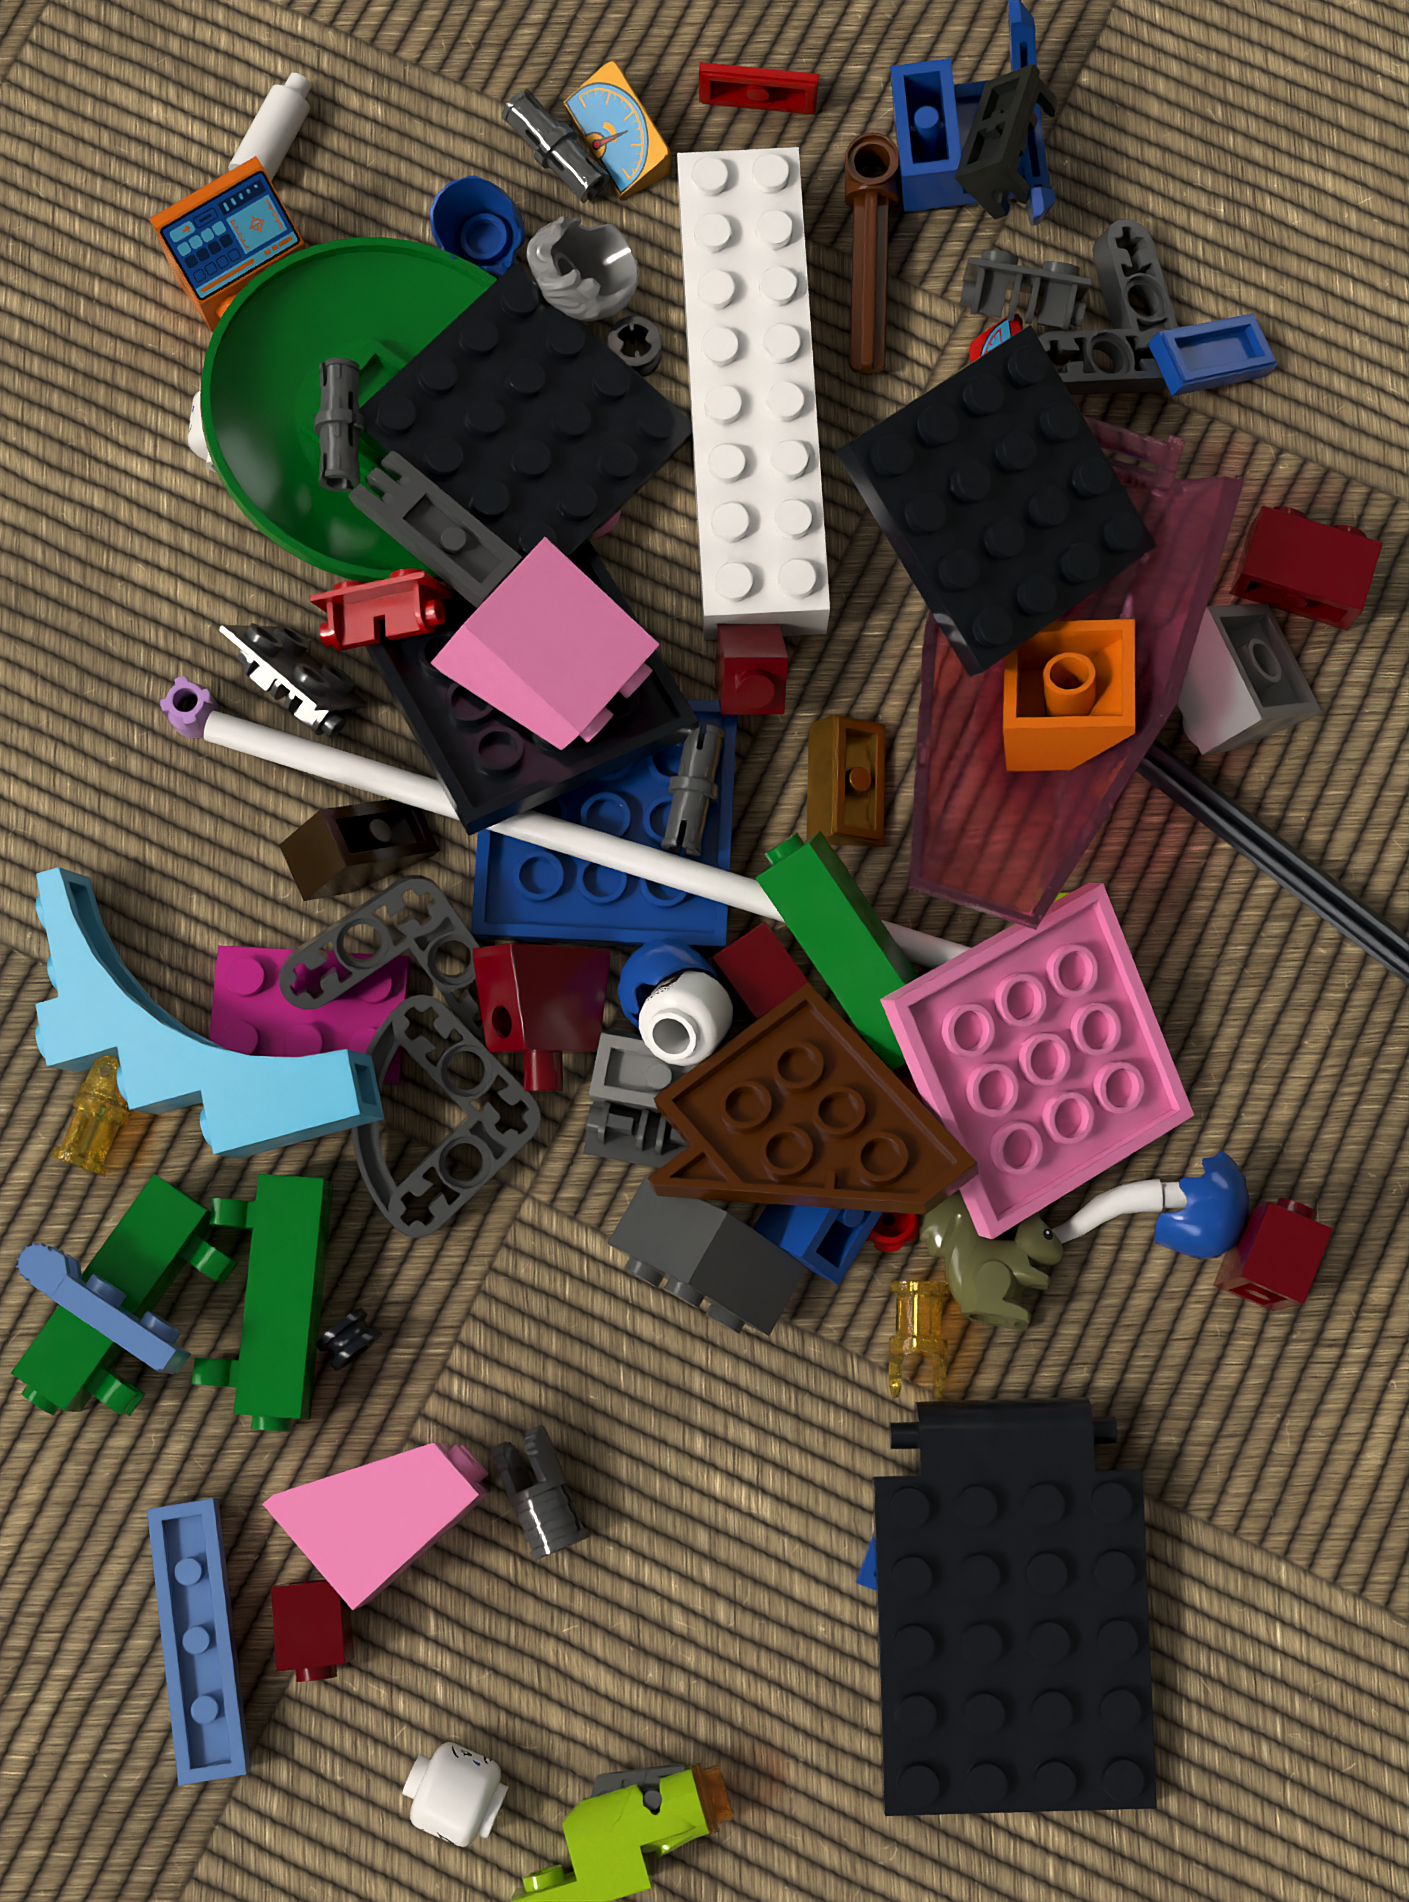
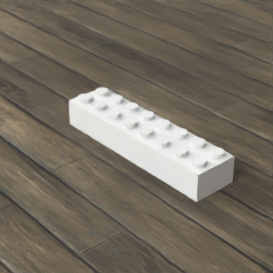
M799 147L677 153L678 199L704 640H716L717 624H779L782 636L826 634L830 613Z

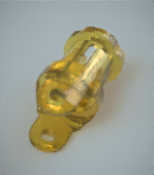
M106 1055L95 1060L86 1080L81 1083L72 1102L76 1112L61 1146L53 1147L50 1153L51 1157L105 1177L108 1170L104 1161L119 1126H127L132 1114V1110L128 1108V1102L122 1097L118 1088L117 1069L121 1066L118 1059ZM108 1065L110 1068L109 1073L106 1076H102L101 1069Z
M891 1281L890 1292L896 1295L895 1335L889 1338L888 1347L889 1388L893 1398L899 1397L903 1360L910 1354H916L926 1357L932 1363L933 1393L935 1399L941 1400L946 1386L948 1340L941 1336L942 1296L948 1294L949 1285L948 1283L934 1281Z

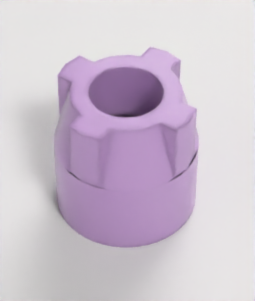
M187 676L175 678V685L169 690L167 697L160 700L162 711L179 734L188 738L204 737L207 719L213 710L220 712L219 706L210 691L203 685L190 682ZM198 697L197 705L191 711L181 712L178 710V707L184 700Z

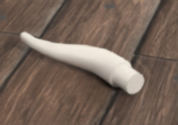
M1159 1179L1125 1183L1097 1195L1069 1220L1051 1230L1057 1235L1061 1243H1065L1084 1235L1100 1224L1119 1215L1138 1212H1161L1162 1208H1184L1187 1204V1199L1179 1187V1182H1160Z

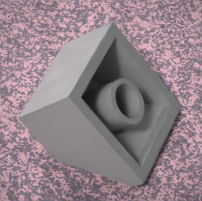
M1268 603L1207 606L1149 643L1157 660L1156 671L1163 685L1172 692L1183 714L1182 724L1188 738L1198 746L1202 755L1233 751L1310 719L1322 712Z

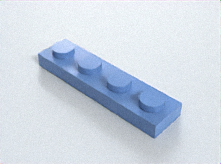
M218 1498L147 1509L178 1786L248 1774L251 1771L219 1500Z

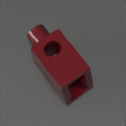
M515 943L473 948V963L486 1047L491 1053L524 1054V1092L563 1091V1054L595 1052L599 1046L609 974L610 949Z

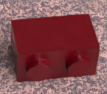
M1262 506L1249 527L1229 594L1260 604L1268 603L1270 607L1347 631L1364 609L1383 543L1367 538L1363 531L1352 526L1334 525L1331 527L1308 520L1303 512L1291 507L1277 506L1270 508Z
M1279 1198L1277 1204L1268 1202L1249 1210L1245 1229L1236 1246L1225 1253L1213 1286L1273 1312L1305 1304L1333 1228L1316 1222L1317 1212L1314 1209L1286 1198Z

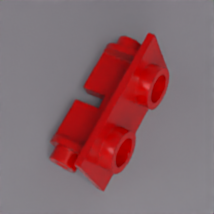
M413 568L396 570L390 574V578L370 583L362 581L340 582L333 586L332 591L309 595L310 602L327 613L328 622H323L320 625V637L324 646H334L338 651L380 643L379 621L384 619L386 637L390 640L433 633L436 625L445 622V610L440 600L452 598V592L425 571Z

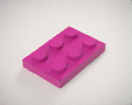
M218 945L209 1040L231 1051L251 1056L304 1057L344 1049L364 1054L381 1023L400 1002L409 997L411 959L409 956L398 955L326 1005L317 1009L303 1010L290 1004L284 998L279 987L280 968L284 959L294 951L293 949ZM324 951L328 955V960L317 968L310 970L304 963L295 967L297 980L292 984V987L297 991L307 987L315 994L322 989L320 985L321 975L333 966H336L339 977H343L351 971L338 961L335 952ZM348 953L349 955L357 959H367L375 955L364 953ZM399 1046L389 1064L382 1085L401 1086L404 1049Z

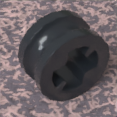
M628 316L620 319L611 327L608 334V346L642 377L651 375L658 368L662 359L661 334L657 326L644 317ZM634 338L644 339L646 354L640 356L639 352L635 351V357L626 356L624 341L630 339L631 344H634Z
M359 1308L347 1315L329 1329L315 1344L319 1351L327 1350L332 1354L333 1361L330 1365L335 1371L350 1364L382 1336V1332L378 1327L369 1328L366 1325L365 1318L368 1314L363 1308Z

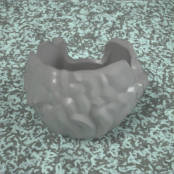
M562 216L555 222L542 227L529 241L526 255L531 272L542 290L544 299L566 315L580 321L592 322L617 316L618 312L627 306L630 297L634 295L639 281L638 261L633 257V251L628 245L627 237L613 224L585 227L580 224L582 220L575 217L567 218Z

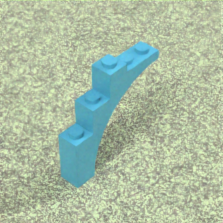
M61 867L36 874L40 894L36 898V911L41 924L46 929L51 954L47 960V971L52 985L58 992L57 998L35 1004L39 1022L35 1030V1038L38 1049L46 1060L47 1067L81 1072L120 1061L121 1066L117 1069L118 1088L122 1097L128 1102L129 1110L160 1115L203 1103L204 1109L200 1113V1126L206 1142L212 1146L214 1155L243 1158L384 1119L371 1055L344 1049L304 1057L251 1056L231 1051L189 1030L154 1002L124 965L102 923L90 878Z

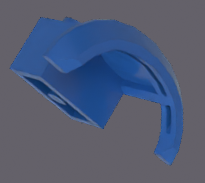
M1008 0L1011 72L1030 64H1034L1037 67L1034 18L1021 0ZM951 58L890 66L896 142L899 151V171L904 212L978 203L954 177L985 83L989 80L954 85ZM1037 103L1033 111L1038 118L1036 128L1029 131L1026 140L1027 145L1017 168V172L1030 186V196L1026 209L1031 226L1039 225L1056 202L1055 191L1052 190L1046 161L1040 105ZM1010 191L1008 199L1015 198L1014 194Z

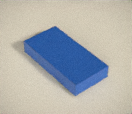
M1254 313L1160 331L1148 342L1171 396L1266 377L1278 366Z

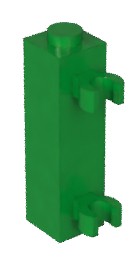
M796 832L765 853L771 864L756 877V880L872 1051L891 1071H894L904 1065L906 1061L880 999L919 978V976L822 832H818L804 842Z
M153 1174L82 1273V1280L87 1283L92 1274H95L111 1283L127 1295L120 1306L142 1319L147 1311L152 1312L187 1262L212 1280L219 1281L222 1284L225 1283L239 1262L204 1239L213 1227V1225H209L210 1210L169 1181ZM61 1305L58 1306L11 1372L12 1375L27 1384L21 1394L35 1406L51 1415H55L59 1408L63 1411L81 1412L92 1395H94L99 1401L119 1415L125 1413L131 1416L146 1395L138 1387L111 1370L125 1349Z
M258 1174L255 1202L212 1198L209 1225H216V1228L252 1230L239 1360L195 1357L192 1384L236 1388L233 1414L252 1416L251 1429L291 1432L292 1419L310 1420L317 1357V1347L315 1344L319 1337L333 1185L324 1178Z

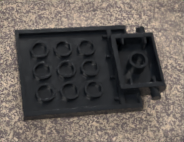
M1088 1397L915 1402V1422H890L889 1441L890 1449H915L916 1475L872 1477L884 1815L908 1816L1157 1809L1142 1469L1095 1470L1094 1444L1117 1443L1116 1418L1114 1416L1093 1417Z

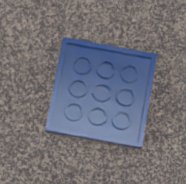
M686 699L698 718L699 723H701V732L704 735L706 734L708 724L724 730L726 736L722 743L714 784L719 787L716 803L709 805L701 845V856H686V849L682 846L680 855L677 856L730 872L737 715H721L719 700ZM684 741L531 808V810L667 852L661 848V843L665 837L673 796L668 793L670 778L678 775ZM488 829L478 832L471 933L475 939L642 947L644 943L651 942L655 938L681 940L694 950L722 951L726 948L728 905Z

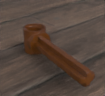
M874 132L865 133L855 138L849 144L845 153V203L853 208L849 366L852 372L862 373V375H873V373L882 372L886 366L889 209L897 205L899 201L898 148L889 137ZM869 165H877L886 170L883 175L877 178H867L858 173L862 168Z

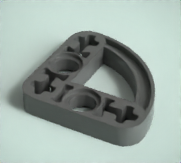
M423 994L410 996L400 1002L381 1023L364 1054L371 1055L379 1095L389 1064L397 1049L401 1046L468 1116L398 1184H395L383 1157L378 1121L351 1128L357 1164L373 1200L388 1221L405 1236L414 1238L429 1236L437 1231L532 1139L539 1129L541 1119L539 1106L529 1092H524V1087L442 1002L432 996ZM412 1007L419 1012H424L429 1007L435 1011L437 1017L434 1018L431 1024L443 1039H447L452 1029L461 1036L460 1041L453 1043L443 1050L435 1065H432L426 1059L425 1054L437 1048L422 1035L416 1036L411 1040L404 1033L410 1025L405 1014ZM459 1052H473L483 1062V1078L473 1088H457L448 1078V1063ZM497 1075L506 1085L494 1092L509 1105L513 1106L521 1101L526 1107L520 1115L526 1125L519 1132L508 1127L500 1133L494 1126L499 1121L500 1115L489 1102L484 1101L480 1111H477L470 1104L471 1100L480 1097L489 1090ZM461 1143L474 1145L478 1148L482 1157L481 1169L477 1175L468 1180L453 1178L447 1172L445 1165L447 1153L452 1147ZM433 1166L441 1181L457 1191L458 1194L450 1202H447L445 1196L440 1191L427 1206L433 1214L427 1222L423 1223L415 1217L406 1223L400 1218L406 1210L401 1198L409 1191L417 1197L423 1195L433 1183L422 1176Z

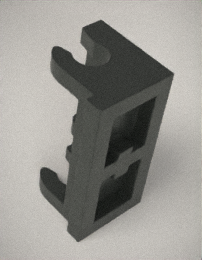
M1034 64L985 83L954 177L994 220L1008 215L1010 204L1007 199L1010 191L1014 194L1015 199L1022 204H1027L1030 186L1017 172V168L1027 145L1026 140L1029 131L1034 130L1038 122V118L1033 111L1035 104H1039L1043 108V112L1050 117L1055 116L1058 108L1057 97L1039 78L1040 70Z

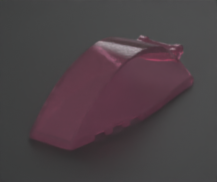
M1086 416L1083 417L1101 448L1159 466L1158 472L1107 457L1157 546L1055 620L1135 619V734L1072 770L1007 771L1003 736L1005 657L983 673L969 677L931 611L923 631L908 889L1035 930L1177 704L1245 480L1244 477L1237 475L1234 478L1226 476L1188 480L1174 478L1184 449L1185 439L1170 435L1167 442Z

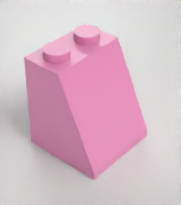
M544 537L467 619L433 659L431 664L444 675L562 751L577 736H580L588 743L606 725L614 714L605 706L618 691L627 699L653 671L644 662L660 644L554 544Z
M431 1443L274 1494L262 1505L349 1607L355 1610L372 1602L491 1493L481 1482L489 1472L464 1444L461 1446L455 1444L451 1448L448 1443Z

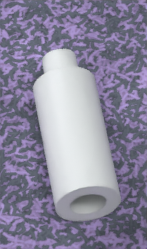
M293 72L288 77L284 86L276 84L271 87L228 166L229 171L256 156L272 181L310 111V105L305 98L312 85L307 78Z

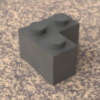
M646 1175L607 1243L629 1257L624 1269L657 1288L663 1278L668 1279L663 1289L696 1308H699L702 1301L705 1300L710 1304L705 1315L737 1334H740L743 1326L746 1324L769 1336L806 1271L807 1266L727 1211L700 1199L657 1196L647 1179L649 1176Z

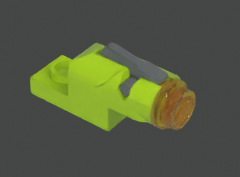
M701 1762L689 1767H685L684 1764L680 1763L599 1774L595 1779L591 1796L577 1803L564 1817L562 1823L574 1872L564 1874L562 1865H553L531 1872L522 1877L524 1887L514 1891L510 1902H609L651 1889L653 1875L647 1857L648 1853L655 1851L657 1858L695 1838L720 1832L719 1824L734 1820L731 1803L719 1764L703 1769Z

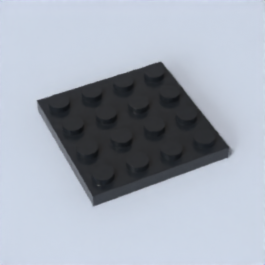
M517 263L507 270L359 408V413L365 418V432L360 438L383 459L391 451L400 454L522 556L521 562L544 537L570 560L692 438V422L579 319L572 318L549 304L544 299L537 281Z
M1031 325L1009 337L836 450L837 455L969 677L989 669L1157 546Z
M588 541L570 560L640 625L591 542ZM455 589L450 590L452 598L440 600L445 610V622L436 625L433 633L390 640L386 637L384 619L379 621L380 643L365 646L468 836L683 742L699 727L698 718L655 649L644 662L653 671L627 699L618 691L605 706L614 714L606 725L588 743L580 736H577L561 751L441 673L431 664L459 628L477 610L473 604Z

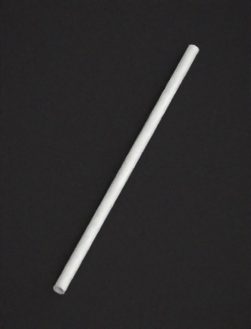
M215 710L210 713L204 729L205 741L460 821L438 780ZM531 809L486 828L785 923L758 881ZM881 920L908 961L923 967L935 969L971 949L958 943Z

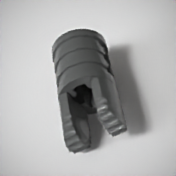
M542 1425L525 1433L526 1437L524 1438V1446L527 1449L526 1453L530 1456L529 1460L539 1484L533 1486L526 1465L522 1462V1456H520L519 1450L511 1442L507 1443L505 1441L491 1449L511 1505L515 1507L516 1517L525 1532L523 1533L525 1540L529 1543L532 1550L530 1554L533 1561L589 1538L586 1528L583 1529L579 1511H576L573 1504V1496L571 1492L569 1493L566 1486L568 1482L549 1434Z

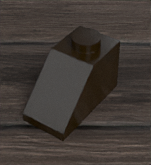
M393 799L320 809L279 844L303 901L352 893L426 860L440 851L421 808Z

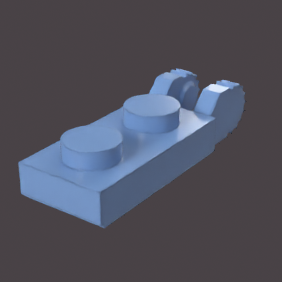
M32 1243V1246H25V1250L20 1251V1257L16 1258L18 1260L16 1268H19L20 1272L18 1274L24 1276V1280L31 1281L30 1284L156 1371L168 1374L179 1373L191 1353L175 1343L181 1334L177 1328L150 1311H147L143 1318L140 1319L120 1306L127 1295L103 1278L92 1274L87 1283L83 1281L80 1262L72 1256L64 1254L63 1250L46 1246L44 1243L39 1245Z

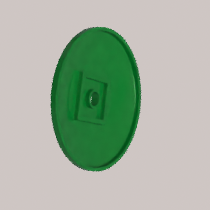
M356 237L314 245L290 254L269 266L252 279L236 295L225 310L212 334L205 355L200 390L202 429L208 453L228 494L243 514L279 547L323 571L347 579L370 583L388 579L390 574L396 570L413 568L425 571L438 582L444 581L355 507L349 499V494L352 490L335 492L326 490L319 485L320 437L314 432V417L320 411L321 405L319 365L321 362L326 363V359L347 358L359 364L358 404L359 408H361L498 279L453 253L418 242L385 237ZM359 438L358 462L360 485L366 487L380 499L381 497L368 486L365 477L374 468H378L395 482L397 480L384 469L382 465L383 458Z

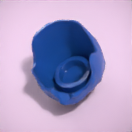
M473 175L450 182L435 195L432 207L429 209L432 236L439 249L453 253L475 264L492 276H498L499 278L515 264L516 252L524 244V222L514 201L503 189L491 181Z
M655 938L651 942H646L642 947L633 952L621 969L617 994L625 1017L637 1027L639 1037H642L639 1031V1013L644 1002L668 976L680 971L693 970L704 972L718 981L715 969L706 958L681 940Z
M1219 1151L1214 1157L1202 1159L1205 1173L1201 1177H1185L1179 1180V1187L1186 1196L1187 1204L1180 1211L1159 1214L1155 1226L1154 1241L1156 1244L1201 1260L1218 1258L1236 1246L1245 1229L1249 1211V1194L1246 1187V1177L1240 1172L1235 1161L1222 1151Z

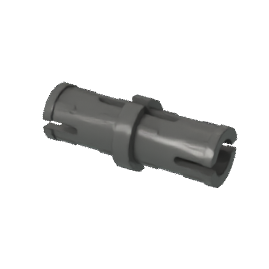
M525 89L524 93L520 91L510 99L503 109L502 118L535 151L534 159L543 168H551L558 174L582 203L594 199L607 185L610 175L583 150V147L576 141L577 133L568 124H560L554 119L530 90Z
M347 358L326 359V363L321 362L319 365L321 405L320 411L314 417V432L320 437L319 485L326 490L346 492L360 485L358 445L359 438L365 432V418L359 413L358 404L360 366L357 362Z
M701 723L684 741L678 775L670 778L668 793L673 796L665 837L661 843L663 850L680 855L682 846L686 849L685 855L688 857H698L702 853L701 845L709 805L716 803L719 787L714 784L722 743L726 736L724 730L708 724L706 734L704 735L701 732Z

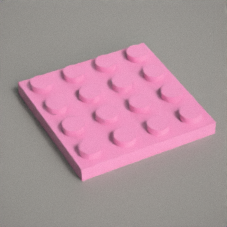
M1103 883L1085 884L880 999L924 1106L978 1164L979 1174L959 1190L979 1236L994 1239L1194 1116Z

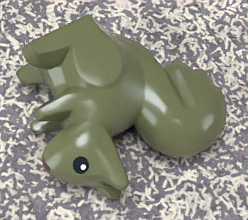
M958 1190L928 1214H920L918 1219L920 1222V1240L926 1242L929 1255L945 1258V1280L948 1289L961 1307V1315L976 1323L1022 1331L1027 1330L1032 1314L1027 1307L1021 1304L1024 1289L1047 1290L1051 1282V1277L1034 1267L1054 1266L1063 1257L1061 1241L1040 1219L1039 1211L1020 1222L1014 1240L989 1239L979 1236L961 1192Z

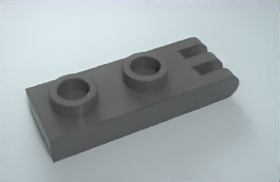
M394 451L389 452L382 460V465L397 482L381 469L374 468L365 477V481L381 498L379 499L366 487L357 485L349 494V499L362 513L478 609L521 563L522 556L400 454Z

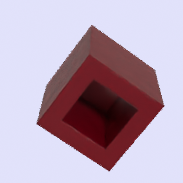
M717 624L714 681L721 715L784 714L788 655L780 625Z
M766 921L712 957V967L715 969L717 977L751 1025L809 982Z
M326 1579L285 1583L271 1587L276 1672L296 1669V1682L337 1677L336 1665L346 1664L354 1659L349 1605Z

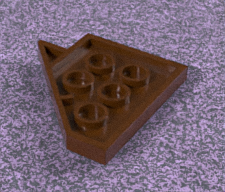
M809 982L653 1098L657 1110L689 1146L647 1178L657 1196L926 1215L979 1174L978 1164L974 1158Z

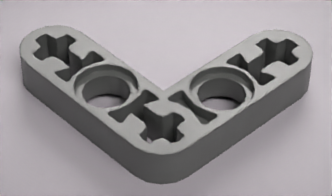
M1124 218L1116 220L1095 241L1092 249L1094 264L1113 329L1050 331L1043 333L1038 338L1054 367L1056 368L1055 365H1065L1058 374L1071 395L1154 392L1166 386V382L1148 342L1158 332L1175 329L1178 326L1150 233L1136 221ZM1128 293L1136 294L1146 302L1149 308V317L1141 316L1131 308L1128 302ZM1092 350H1100L1109 356L1114 365V374L1105 373L1095 365L1092 359ZM1147 352L1150 359H1141L1135 365V361H1138Z
M408 875L397 880L291 952L284 959L280 968L279 987L284 998L293 1006L303 1010L317 1009L326 1005L410 948L462 1024L475 1037L485 1040L482 1019L476 1022L472 1018L479 1009L469 990L466 989L459 998L452 992L454 989L470 984L476 978L473 948H480L481 946L440 887L432 879L425 876ZM412 889L418 896L429 892L433 896V899L427 904L430 916L422 921L414 914L407 916L396 924L397 929L405 935L396 941H392L387 924L373 912L382 906H386L388 915L391 918L405 907L402 895L406 891ZM358 924H367L374 927L381 936L379 951L367 959L352 957L343 946L346 932ZM451 940L464 943L471 951L469 966L457 975L442 973L434 963V955L437 948L442 943ZM329 942L332 943L338 961L351 972L343 977H339L336 966H333L321 975L320 985L322 989L319 992L313 994L307 987L301 988L298 991L292 987V984L297 980L295 967L304 963L310 970L317 968L328 960V955L320 948Z

